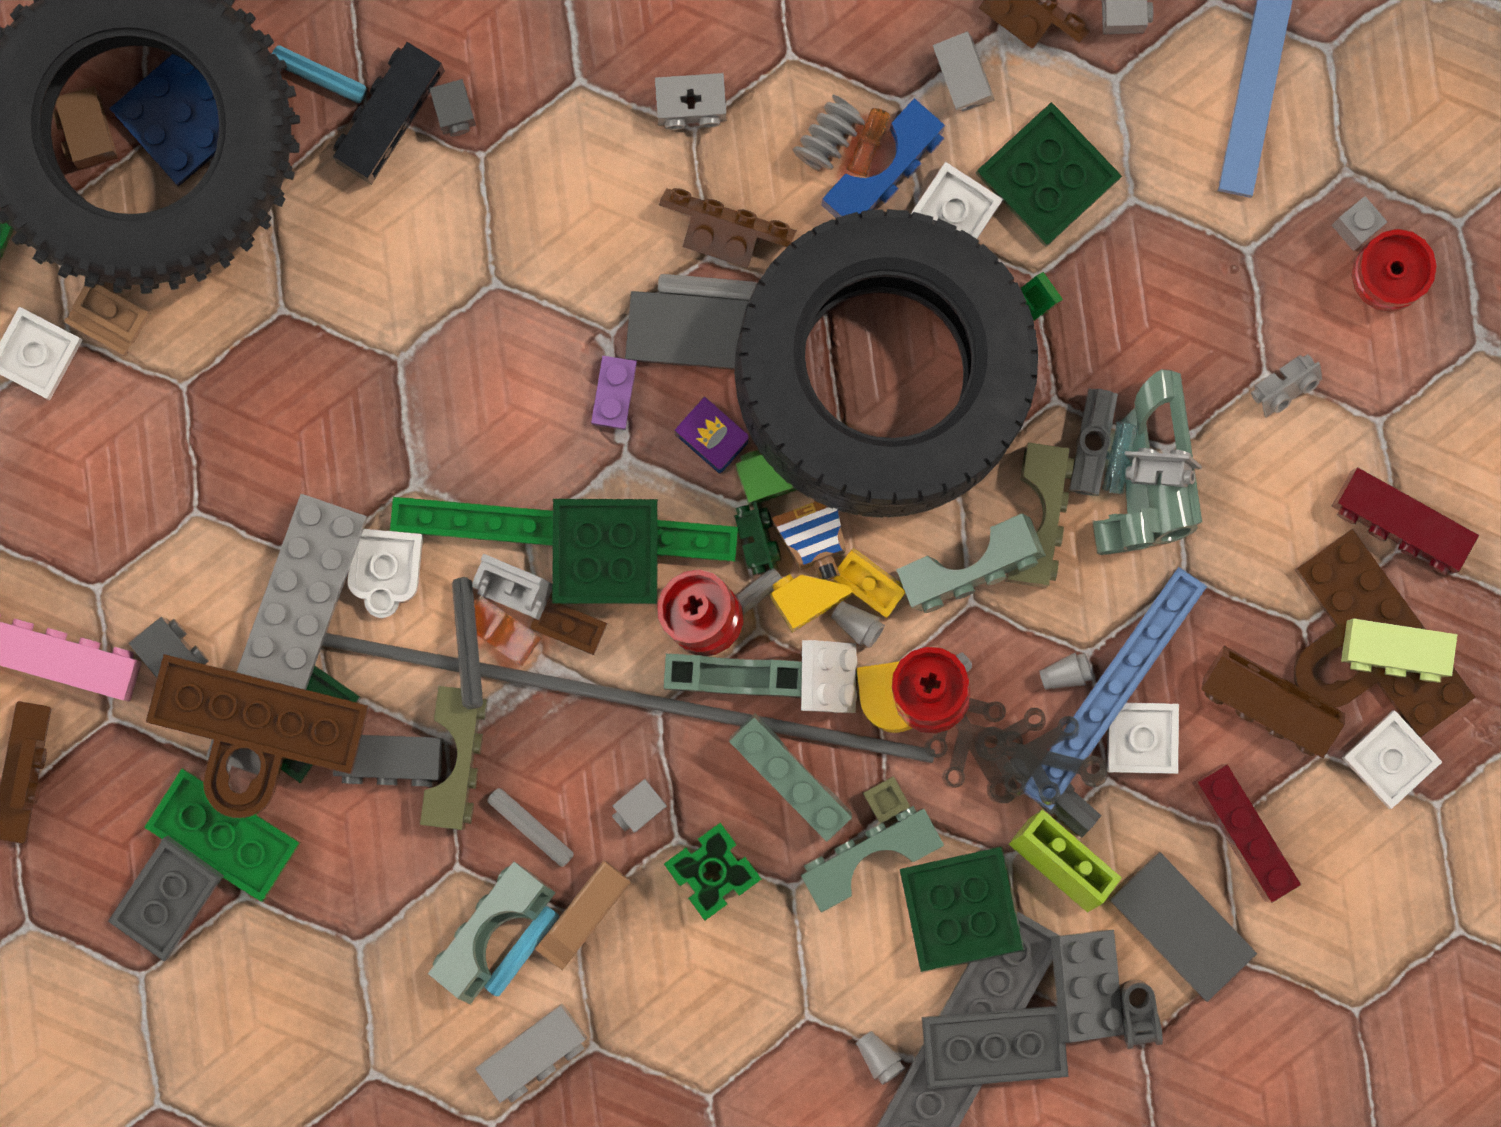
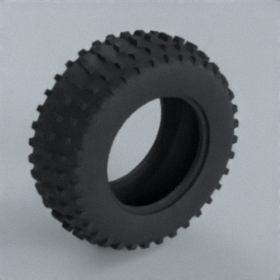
M33 0L34 3L29 7L27 5L23 7L19 3L10 14L14 20L11 25L7 24L5 28L0 26V223H7L9 227L12 226L17 232L11 240L16 245L26 244L28 247L32 246L37 251L32 259L39 264L47 261L50 264L55 262L60 265L59 276L67 278L68 275L77 277L80 274L85 276L84 286L95 288L96 284L103 286L105 282L113 283V292L122 293L123 289L131 290L132 285H140L141 294L152 293V289H159V283L169 282L171 290L179 289L180 284L186 283L185 277L193 274L198 282L207 279L206 275L211 273L210 267L218 262L225 269L231 265L230 261L235 258L232 252L241 246L248 252L254 246L252 242L255 238L252 234L259 226L268 230L271 226L269 221L272 217L268 213L273 204L280 207L283 206L286 200L283 197L285 193L281 190L284 178L293 180L295 172L292 171L293 167L289 163L290 153H299L300 143H297L294 135H291V125L300 124V116L295 115L293 107H289L288 102L289 98L296 96L294 86H289L287 80H283L280 71L287 68L285 61H279L277 55L271 54L268 50L274 44L269 34L264 35L261 30L255 31L251 27V24L256 20L255 16L251 12L246 14L241 8L237 11L234 10L232 5L235 0ZM128 46H147L179 56L204 76L212 90L218 110L219 137L217 148L203 178L187 195L167 207L146 213L125 214L111 212L95 207L87 202L72 188L64 177L57 163L52 145L51 126L53 111L64 85L84 63L112 49Z

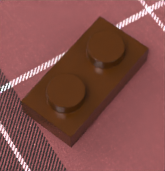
M548 599L540 619L534 618L530 629L595 655L607 623L565 605L553 604L552 600Z

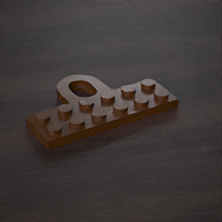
M1353 529L1346 532L1295 569L1296 573L1335 625L1305 647L1298 655L1293 672L1294 682L1297 687L1337 708L1348 704L1377 683L1404 721L1420 738L1476 698L1454 667L1452 676L1441 677L1440 683L1419 680V673L1406 672V677L1385 675V668L1373 666L1371 672L1357 671L1349 680H1337L1332 684L1323 683L1319 678V669L1326 663L1327 656L1332 650L1343 647L1347 620L1360 619L1425 629V627Z
M163 654L146 723L213 739L204 775L205 795L212 807L221 814L233 818H246L258 814L271 802L284 758L352 774L370 706ZM248 748L259 756L261 762L260 772L255 779L250 781L249 787L245 792L236 793L229 786L228 761L237 750Z

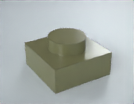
M894 776L863 793L879 824L910 807Z

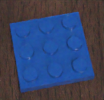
M172 54L109 108L178 187L214 157L219 137V117L215 98L204 76L179 56Z

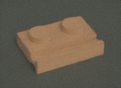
M96 284L95 288L83 287L72 306L69 316L65 318L64 322L126 357L129 353V348L137 339L151 313L105 287Z

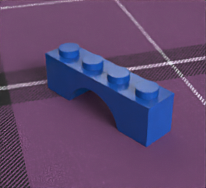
M914 98L891 123L890 132L896 146V156L891 165L885 171L873 177L859 178L844 174L823 197L821 206L837 218L855 212L861 214L862 211L873 210L880 201L886 204L899 189L895 186L896 183L903 176L909 179L921 166L922 163L918 159L926 151L932 154L945 138L941 134L944 131L945 125Z

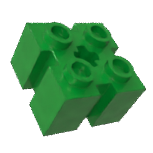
M721 822L698 838L702 844L701 848L691 853L686 847L664 863V866L679 886L686 882L691 886L695 893L688 899L704 921L728 905L723 896L734 889L740 896L762 880L745 856L738 861L730 851L737 844ZM709 861L713 865L718 862L722 866V869L719 871L721 878L717 881H714L712 877L707 880L703 875L707 870L705 864Z

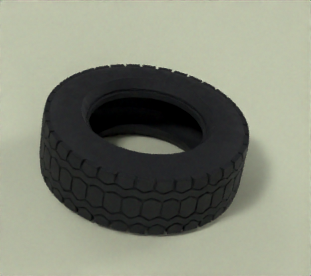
M883 209L862 211L861 214H858V212L851 213L818 225L812 231L809 230L793 241L769 265L756 284L745 309L736 346L734 374L737 399L746 428L760 453L788 484H792V487L807 497H811L814 501L832 509L834 507L838 511L854 515L860 514L862 516L880 518L885 516L889 518L914 515L940 507L969 491L989 474L999 463L1021 430L1030 410L1037 383L1038 345L1033 318L1029 306L1025 304L1026 299L1018 283L1014 282L1012 274L1002 261H997L998 257L984 244H978L979 240L964 230H956L957 226L939 218L936 221L933 220V216L917 212L910 214L909 211L887 209L885 212ZM873 293H887L907 297L930 309L944 322L952 333L962 358L963 386L956 407L935 426L906 437H876L848 427L836 419L818 399L807 373L805 359L806 340L815 324L826 312L850 298Z

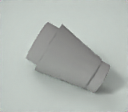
M844 601L836 607L831 616L860 646L864 644L868 648L873 646L885 627L884 624L879 622L880 617L847 604Z
M1075 652L1045 669L1039 670L1045 690L1086 685V681L1093 680L1085 653L1077 655Z
M870 1031L856 1042L874 1080L878 1079L882 1085L892 1080L905 1069L900 1062L902 1058L876 1036L873 1031Z

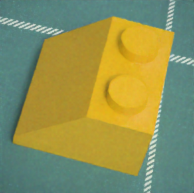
M789 574L773 584L774 592L771 593L770 599L793 633L849 598L853 591L849 585L799 575L794 579Z

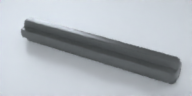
M468 577L454 579L452 582L461 697L464 707L475 709L482 707L483 696L472 581Z

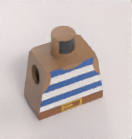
M815 501L772 518L775 530L800 570L814 566L819 579L827 581L840 576L834 557L844 554L846 548L837 509L834 507L832 509Z

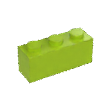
M1043 809L1030 817L1008 844L1087 913L1103 904L1122 879L1121 876Z

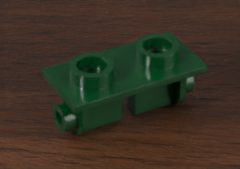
M755 501L753 502L754 510L750 511L749 505L735 508L737 515H734L740 539L752 536L754 539V543L742 546L747 568L752 570L753 575L766 572L765 565H769L771 570H778L777 561H781L778 543L776 540L771 541L768 528L773 527L768 507L763 508L762 503Z

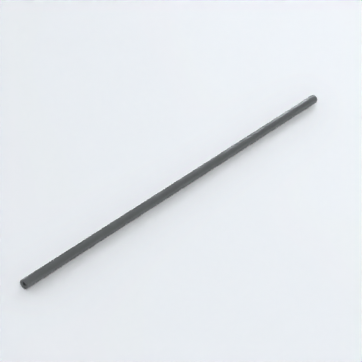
M326 633L322 644L324 647L459 672L458 658L330 633ZM479 662L481 677L736 726H742L752 716V714ZM759 716L777 734L933 763L934 749Z

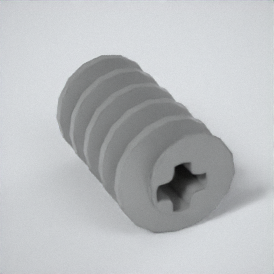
M834 94L832 98L835 103L827 102L824 106L827 114L819 113L816 119L819 125H810L808 130L811 136H802L800 141L803 147L797 146L793 149V152L800 160L817 171H820L822 167L830 170L834 168L828 158L830 156L838 159L842 157L836 147L837 145L849 147V143L844 138L845 134L857 136V132L852 127L853 123L865 125V121L860 116V113L847 101Z

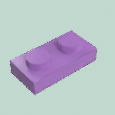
M602 356L591 421L592 425L626 430L637 361Z

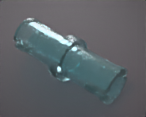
M1116 422L1111 451H1107L1106 459L1109 462L1104 484L1102 485L1103 490L1108 491L1109 489V492L1124 493L1126 468L1133 462L1125 455V451L1132 452L1139 426L1131 425V423Z

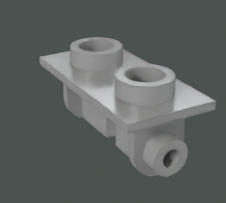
M1308 354L1304 357L1299 355L1280 368V372L1286 378L1284 381H1281L1273 373L1254 386L1255 390L1251 392V395L1258 404L1262 402L1264 416L1268 417L1274 412L1279 413L1290 405L1291 400L1302 393L1306 394L1314 390L1322 380L1320 363H1314Z
M1139 448L1138 452L1125 451V455L1133 461L1132 466L1126 468L1125 475L1126 479L1131 480L1133 484L1157 485L1158 475L1162 473L1161 484L1163 486L1187 487L1195 482V472L1192 469H1202V466L1191 457L1189 452L1182 450H1171L1170 454H1162L1150 448Z

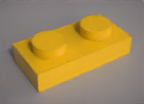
M855 548L850 550L837 568L840 576L833 578L840 584L849 585L853 594L886 618L905 594L901 582Z

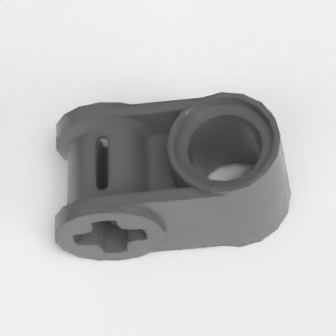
M1132 979L1127 981L1120 990L1124 1040L1127 1050L1133 1049L1134 1045L1155 1042L1156 1045H1162V1028L1157 1012L1154 991L1141 980ZM1136 988H1143L1146 993L1144 1002L1137 1006L1131 1005L1129 1001L1131 991Z

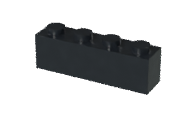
M406 42L402 49L398 47L393 52L388 62V65L391 66L384 78L379 76L370 89L372 96L366 106L360 105L351 119V122L354 123L347 135L344 133L340 135L333 147L335 152L333 158L336 163L371 185L430 95L429 88L435 87L445 72L441 62L409 42Z

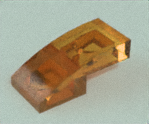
M480 596L474 604L477 636L520 666H523L542 638Z

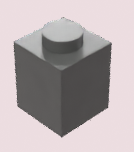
M463 79L429 88L443 135L450 133V136H460L468 133L470 127L476 126Z

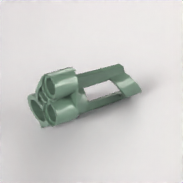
M1161 369L1153 374L1137 393L1134 402L1135 408L1121 420L1125 473L1126 468L1132 466L1133 462L1125 455V451L1138 452L1139 448H1150L1146 421L1164 403L1170 402L1176 450L1189 452L1193 458L1181 373ZM1162 473L1158 475L1157 485L1133 484L1131 480L1126 479L1125 475L1127 514H1111L1109 519L1093 521L1097 554L1107 555L1142 550L1156 544L1175 542L1194 533L1198 528L1197 525L1202 523L1196 475L1194 484H1189L1187 487L1163 486L1161 484Z

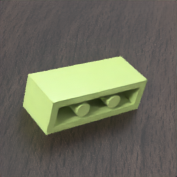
M1350 619L1346 622L1341 662L1351 663V670L1371 672L1373 666L1385 668V675L1406 677V672L1419 673V680L1440 683L1441 677L1452 676L1458 634Z

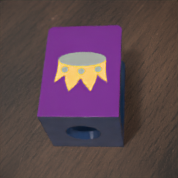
M705 396L674 430L676 437L719 474L747 446L749 438L747 433Z

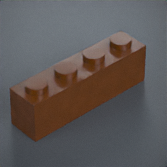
M1225 645L1203 678L1201 690L1205 692V696L1216 704L1222 705L1225 703L1236 709V714L1249 722L1255 720L1266 726L1265 729L1271 735L1279 739L1285 737L1293 741L1301 752L1309 756L1316 754L1324 758L1345 725L1344 712Z

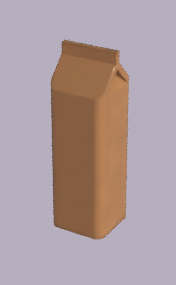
M603 860L535 950L563 971L629 886L631 880Z

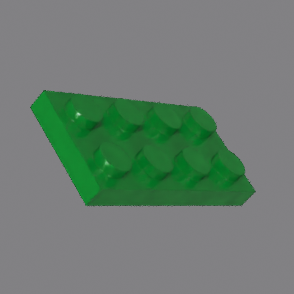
M182 768L144 828L162 840L168 835L223 874L224 879L257 900L264 902L301 842L257 814L246 818H233L221 814L209 803L204 792V781Z

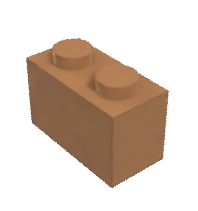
M92 86L59 96L56 101L57 109L53 111V118L57 129H63L66 141L61 142L67 162L73 161L80 170L118 158L100 95L96 88Z

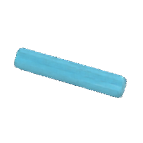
M278 45L272 52V54L277 55L279 61H285L287 66L285 70L351 101L361 103L366 95L367 88L365 85Z
M545 906L538 917L531 922L484 986L488 992L496 997L501 995L558 920L559 915L549 906Z

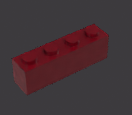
M1358 467L1351 470L1331 506L1339 511L1337 515L1341 519L1351 524H1356L1357 521L1369 527L1367 532L1373 537L1382 541H1386L1388 538L1399 544V551L1412 558H1417L1418 555L1429 561L1428 567L1442 575H1447L1448 572L1451 574L1460 572L1479 537L1475 532Z
M1228 764L1220 765L1192 782L1265 902L1273 903L1301 885Z

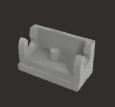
M968 31L933 45L956 110L962 109V111H967L995 101L973 38Z
M486 554L482 555L481 564L472 584V587L478 589L477 594L538 620L552 592V583Z

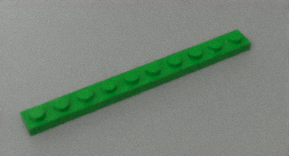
M393 497L390 531L553 546V511ZM658 520V555L735 562L738 527Z

